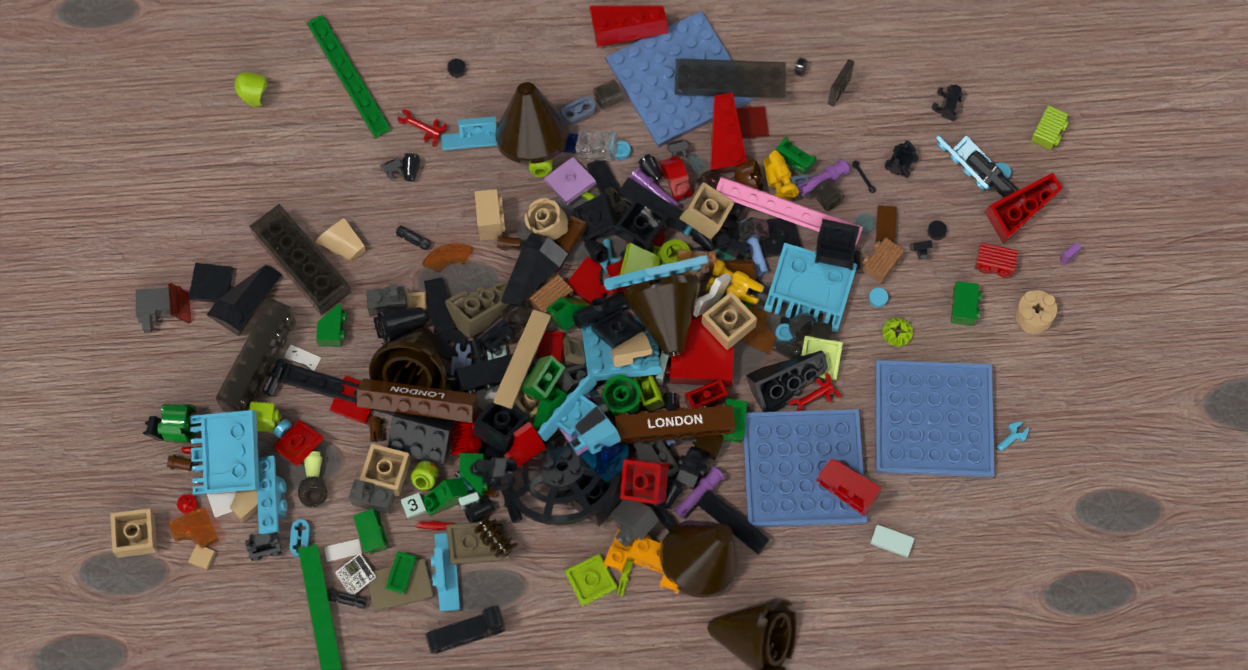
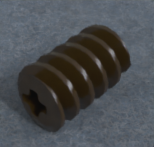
M488 516L475 528L474 533H481L479 539H486L484 542L485 546L491 545L489 550L491 552L496 551L495 557H502L501 559H503L516 548L517 542L510 544L512 537L505 538L507 531L500 533L502 525L495 527L494 525L497 520L490 521V516Z

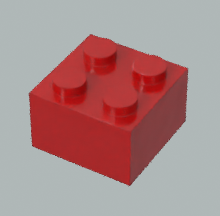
M639 458L624 459L620 499L651 504L665 502L669 463Z

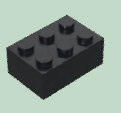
M395 412L392 416L387 448L409 453L410 457L444 465L450 454L455 421Z

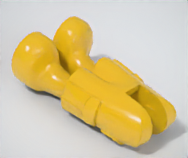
M777 150L772 151L769 157L763 160L768 185L776 189L775 196L791 201V198L798 196V187L790 180L791 172L784 157Z
M718 259L712 274L719 277L727 273L732 277V284H728L725 290L726 294L732 291L740 301L743 300L757 304L759 298L747 293V290L751 288L763 292L764 286L738 270L735 273L729 271L725 267V263ZM712 276L705 290L706 293H709L716 277Z

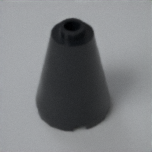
M421 307L377 308L373 311V313H377V317H374L373 320L378 338H383L384 342L381 343L382 345L426 326V321L429 320L427 311Z

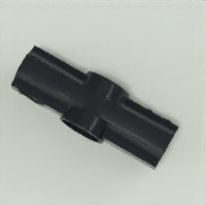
M975 150L965 160L979 174V177L988 186H992L1003 198L1016 191L1017 187L1003 175L1004 173L994 163H990L979 151Z
M621 291L608 298H596L591 301L590 306L574 312L572 319L576 327L581 329L594 322H599L620 309H626L628 304L624 299V293Z

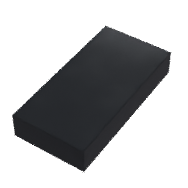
M605 158L587 164L591 176L596 180L595 185L600 195L603 193L610 195L619 191Z

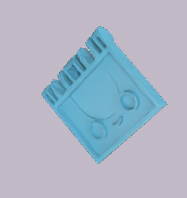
M784 243L764 311L771 313L774 301L777 299L778 302L774 314L778 315L782 308V301L790 303L786 311L787 318H790L793 306L796 305L798 307L794 320L807 323L810 311L813 310L815 312L811 325L817 324L820 312L826 314L822 328L827 329L830 316H833L830 331L837 333L857 264L853 265V270H849V268L830 264L815 263L816 255L814 251Z
M707 255L607 278L604 281V286L607 290L700 269L701 264L708 263Z
M633 318L644 327V325L638 318ZM597 322L581 328L587 375H592L595 381L608 380L616 375H625L630 378L657 375L662 372L661 361L658 356V344L646 328L645 334L651 345L652 355L633 358V364L614 367L610 356L612 348L591 331V326Z
M256 410L190 416V424H201V426L190 427V432L198 433L202 431V438L191 439V444H202V447L191 448V462H203L202 466H192V471H203V478L196 477L192 479V483H204V486L192 487L193 495L260 490Z

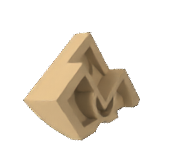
M345 218L331 226L315 241L318 246H323L329 249L330 252L339 254L350 262L366 252L364 244Z
M644 332L635 335L610 350L614 367L633 364V358L652 355L651 345Z
M257 490L237 491L230 509L243 523L258 510Z

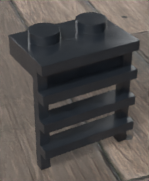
M822 219L817 237L815 263L820 262L853 270L855 244L860 226Z

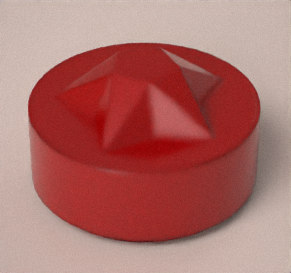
M184 494L178 499L177 507L182 514L190 515L197 510L198 502L193 495Z

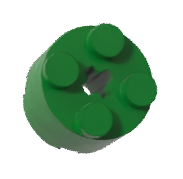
M616 375L607 380L601 395L611 414L610 417L615 419V416L621 413L636 414L641 405V390L638 383L625 375Z
M168 403L161 406L162 419L158 424V433L162 434L165 442L191 443L190 439L195 438L196 433L190 432V427H197V424H190V416L196 413L195 406L193 404Z

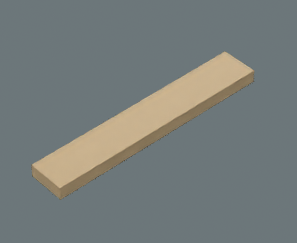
M536 310L532 311L495 395V404L513 408L549 325L551 315Z

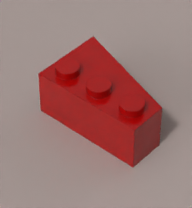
M833 458L823 468L816 480L817 483L862 516H865L876 502L882 489L879 485Z

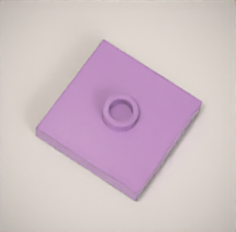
M574 157L544 177V181L566 205L596 184V180Z

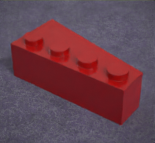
M664 5L589 6L597 47L669 33Z
M733 92L715 95L713 99L709 174L713 175L735 171L738 165L747 161Z
M1052 172L989 205L985 210V214L1002 243L1004 244L1062 190V186Z

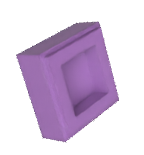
M1075 243L1063 253L1060 261L1064 266L1079 254L1082 247L1078 243Z

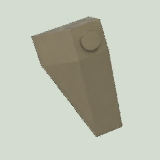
M509 280L495 283L493 287L485 289L479 287L477 291L469 293L463 291L445 301L456 327L467 338H471L483 331L512 306L501 302Z

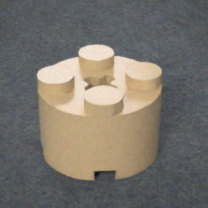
M548 198L537 199L529 206L528 213H525V224L532 233L547 236L554 241L568 231V217L554 200H549Z
M1040 290L1026 292L1015 311V320L1019 323L1022 330L1030 334H1040L1052 325L1057 314V304L1054 296Z

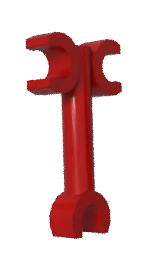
M403 109L402 112L407 117H398V122L402 125L409 123L425 131L427 134L424 136V142L427 143L429 139H434L432 146L436 147L441 133L447 130V123H444L442 127H437L439 119H435L433 127L411 117L410 112L407 109Z
M825 373L826 381L824 383L819 378L815 379L817 385L822 387L799 400H790L788 405L796 403L798 408L794 411H801L804 405L824 394L825 400L829 403L832 402L830 399L832 392L837 398L840 397V393L834 389L831 383V376Z

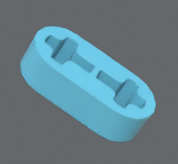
M302 519L296 520L291 527L290 551L296 558H299V553L294 548L298 547L299 541H301L302 547L309 546L310 526ZM300 525H303L306 529L302 530V537L299 536V532L296 530V528H300Z

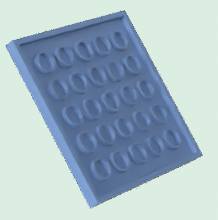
M702 11L669 26L668 34L644 38L606 56V62L657 147L711 122L715 95L733 92L736 109L755 100V96Z
M876 360V473L994 477L992 364Z
M859 409L746 413L743 444L747 518L751 525L754 527H787L867 523V514L862 516L816 482L817 476L831 458L841 461L846 467L864 477Z

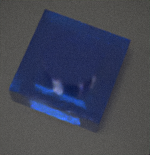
M570 133L568 145L562 152L578 154L581 134Z

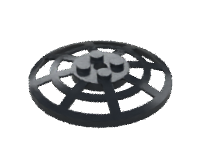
M563 434L551 436L546 442L540 437L548 452L542 459L531 458L521 465L523 466L522 477L525 484L516 493L513 485L508 489L514 505L526 517L546 525H570L592 517L610 503L621 484L623 468L608 481L611 482V485L605 494L590 506L585 496L602 479L599 475L606 474V472H603L604 461L601 451L595 453L597 469L587 467L586 461L581 457L589 450L577 456L569 442H567L566 446L554 447L552 441L566 439ZM563 465L568 466L566 470L558 471L559 467ZM529 466L539 467L540 475L529 481ZM585 475L592 476L591 482L581 490L578 484ZM543 482L550 488L548 496L539 493L534 487ZM572 489L574 493L571 496L556 498L558 491ZM529 492L536 499L546 503L544 513H537L529 509L520 501V498ZM578 500L583 508L582 511L577 513L551 516L554 504H568Z

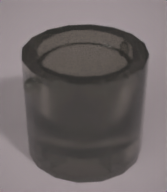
M614 79L593 88L596 101L602 110L623 101L620 87Z
M830 178L822 181L812 191V197L816 198L825 211L835 208L845 197L834 183L835 181Z

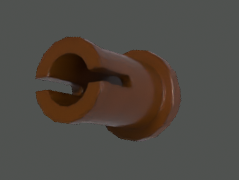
M504 235L502 237L498 236L497 248H501V250L503 248L520 250V238L504 237Z
M379 416L369 417L367 425H369L370 441L377 442L376 439L378 442L382 441V420H380Z
M175 454L173 456L169 455L167 467H170L171 470L174 468L187 471L192 470L193 462H191V459L176 457Z

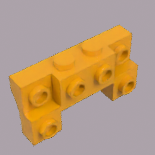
M615 535L612 546H610L605 558L604 567L608 568L610 566L623 573L627 560L632 561L637 565L664 574L660 582V588L666 587L679 594L678 585L671 578L668 579L661 566L660 547L662 541L660 543L653 541L652 537L645 535L642 540L635 538L627 546L619 543Z

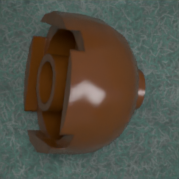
M749 160L738 165L732 180L763 191V183L760 184L762 173L757 160Z

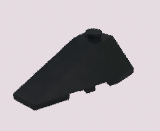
M531 233L521 249L501 302L519 307L534 294V290L541 283L544 285L548 281L547 278L551 274L561 270L569 256L568 253L549 237Z
M265 264L217 299L207 313V316L239 336L282 275Z
M821 350L762 367L747 374L746 377L751 392L762 412H774L783 408L787 404L786 401L793 395L797 396L801 392L800 389L807 383H812L828 369L824 352Z

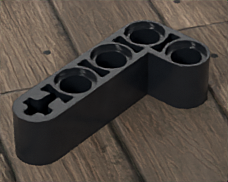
M495 605L482 610L481 615L431 630L425 636L430 653L438 654L500 634L506 630L500 607Z

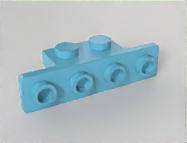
M495 116L458 120L459 133L441 135L443 150L496 146Z
M938 135L936 137L939 141L937 143L938 146L944 151L948 150L952 154L950 158L956 164L960 162L964 166L962 170L969 177L973 175L977 179L975 183L982 190L986 188L990 191L992 189L965 162L968 156L977 150L990 163H993L968 136H965L954 148L941 136Z
M588 374L586 378H583L579 382V386L566 397L565 402L555 409L551 418L541 425L538 434L545 442L558 428L572 438L576 435L575 424L596 406L586 398L588 393L597 384L592 375Z
M273 455L258 458L260 490H257L259 534L261 535L278 532V519L286 518V511L288 509V504L285 500L287 485L284 479L276 475V458Z
M447 533L435 534L434 554L431 555V564L436 569V574H432L433 586H437L439 609L440 612L460 610L457 565H450Z

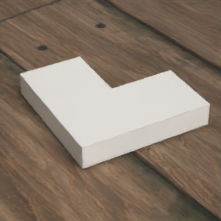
M726 273L717 277L709 293L697 299L694 316L697 317L705 313L721 300L732 278Z

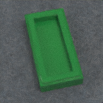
M397 551L385 587L386 590L405 595L417 556Z

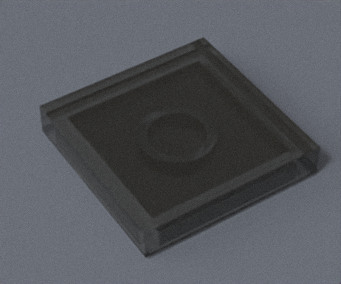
M848 59L831 86L828 104L832 107L836 105L851 81L855 63Z

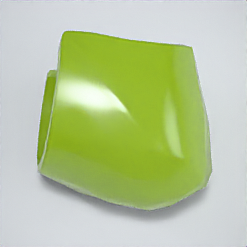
M251 72L240 73L234 82L236 94L249 106H263L260 99L262 93L268 87L266 77Z

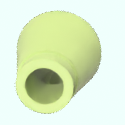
M312 451L303 460L307 480H319L323 458L321 457V452Z

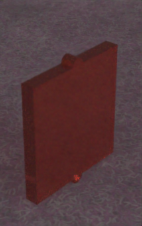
M765 106L736 108L742 139L752 138L754 140L758 137H769Z
M169 283L171 315L178 318L179 321L191 323L189 292L182 289L181 286Z

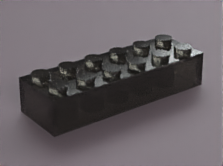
M280 204L249 226L252 235L320 315L351 293L349 284Z
M272 298L268 299L216 396L222 411L237 412L250 410V403L254 398L258 397L261 390L260 386L263 381L267 380L271 365L276 363L280 348L285 346L289 331L292 332L295 328L296 321L290 306Z

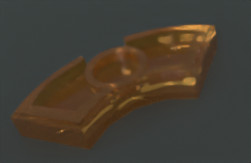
M459 243L441 246L424 259L422 266L440 273L444 267L450 264L458 263L465 265L473 251V247Z

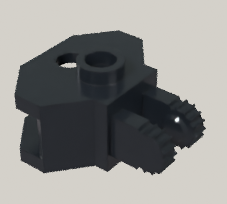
M691 446L686 456L682 455L679 460L678 466L680 470L676 481L689 485L690 489L694 490L700 476L703 477L708 466H706L709 453Z
M491 458L489 461L479 459L470 466L469 471L483 478L482 482L486 483L489 489L496 491L508 490L515 484V479L511 474L514 470H517L518 465L509 458Z

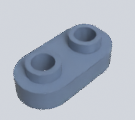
M588 96L582 97L565 105L561 110V114L566 118L568 124H574L595 112V100Z

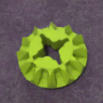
M678 239L667 241L660 250L662 262L665 264L690 259L689 246ZM671 249H672L674 252H676V253H677V252H680V253H679V259L676 258L675 256H674V257H671V256H672V251H671Z
M893 317L884 324L882 334L888 344L901 347L911 341L913 327H911L909 321L904 320L902 317ZM900 326V331L903 333H900L898 337L895 338L896 332L893 330H896L897 327Z

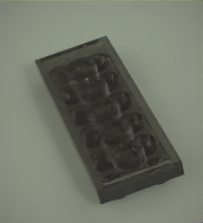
M675 59L674 95L715 96L733 92L734 97L785 99L786 62Z

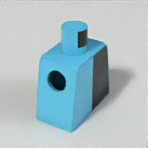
M595 406L575 424L574 429L578 437L572 440L570 445L575 452L586 446L591 454H595L618 443L621 439L617 429L599 407Z

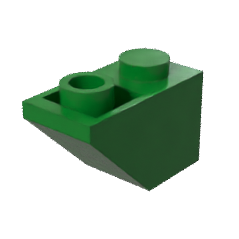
M560 297L546 309L549 315H551L554 325L563 331H567L575 324L572 319L574 312L591 304L583 299Z
M342 304L336 305L317 322L316 341L319 347H341L342 340H345L343 323H346L347 312L343 310Z
M555 387L550 391L547 398L540 399L533 426L536 429L540 430L541 425L551 418L555 409L565 402L567 394Z
M460 453V477L474 492L478 493L479 497H484V491L488 490V486L482 482L483 478L469 471L470 466L475 464L477 460H485L484 454Z
M462 478L446 479L424 496L422 501L428 515L432 516L459 504L458 498L467 496L469 493Z

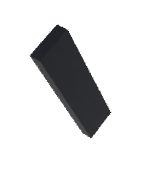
M627 178L618 191V195L631 203L637 197L668 216V226L679 233L686 226V223L679 219L683 213L682 210L632 179Z
M710 490L704 493L698 506L720 524L729 526L734 536L759 555L770 539Z

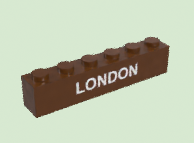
M364 378L357 389V407L470 423L473 422L477 413L478 394Z
M718 404L715 407L709 408L707 406H698L696 409L682 407L676 411L661 409L655 413L641 411L633 415L621 413L615 416L614 427L617 429L621 439L616 444H629L733 434L735 422L732 405Z

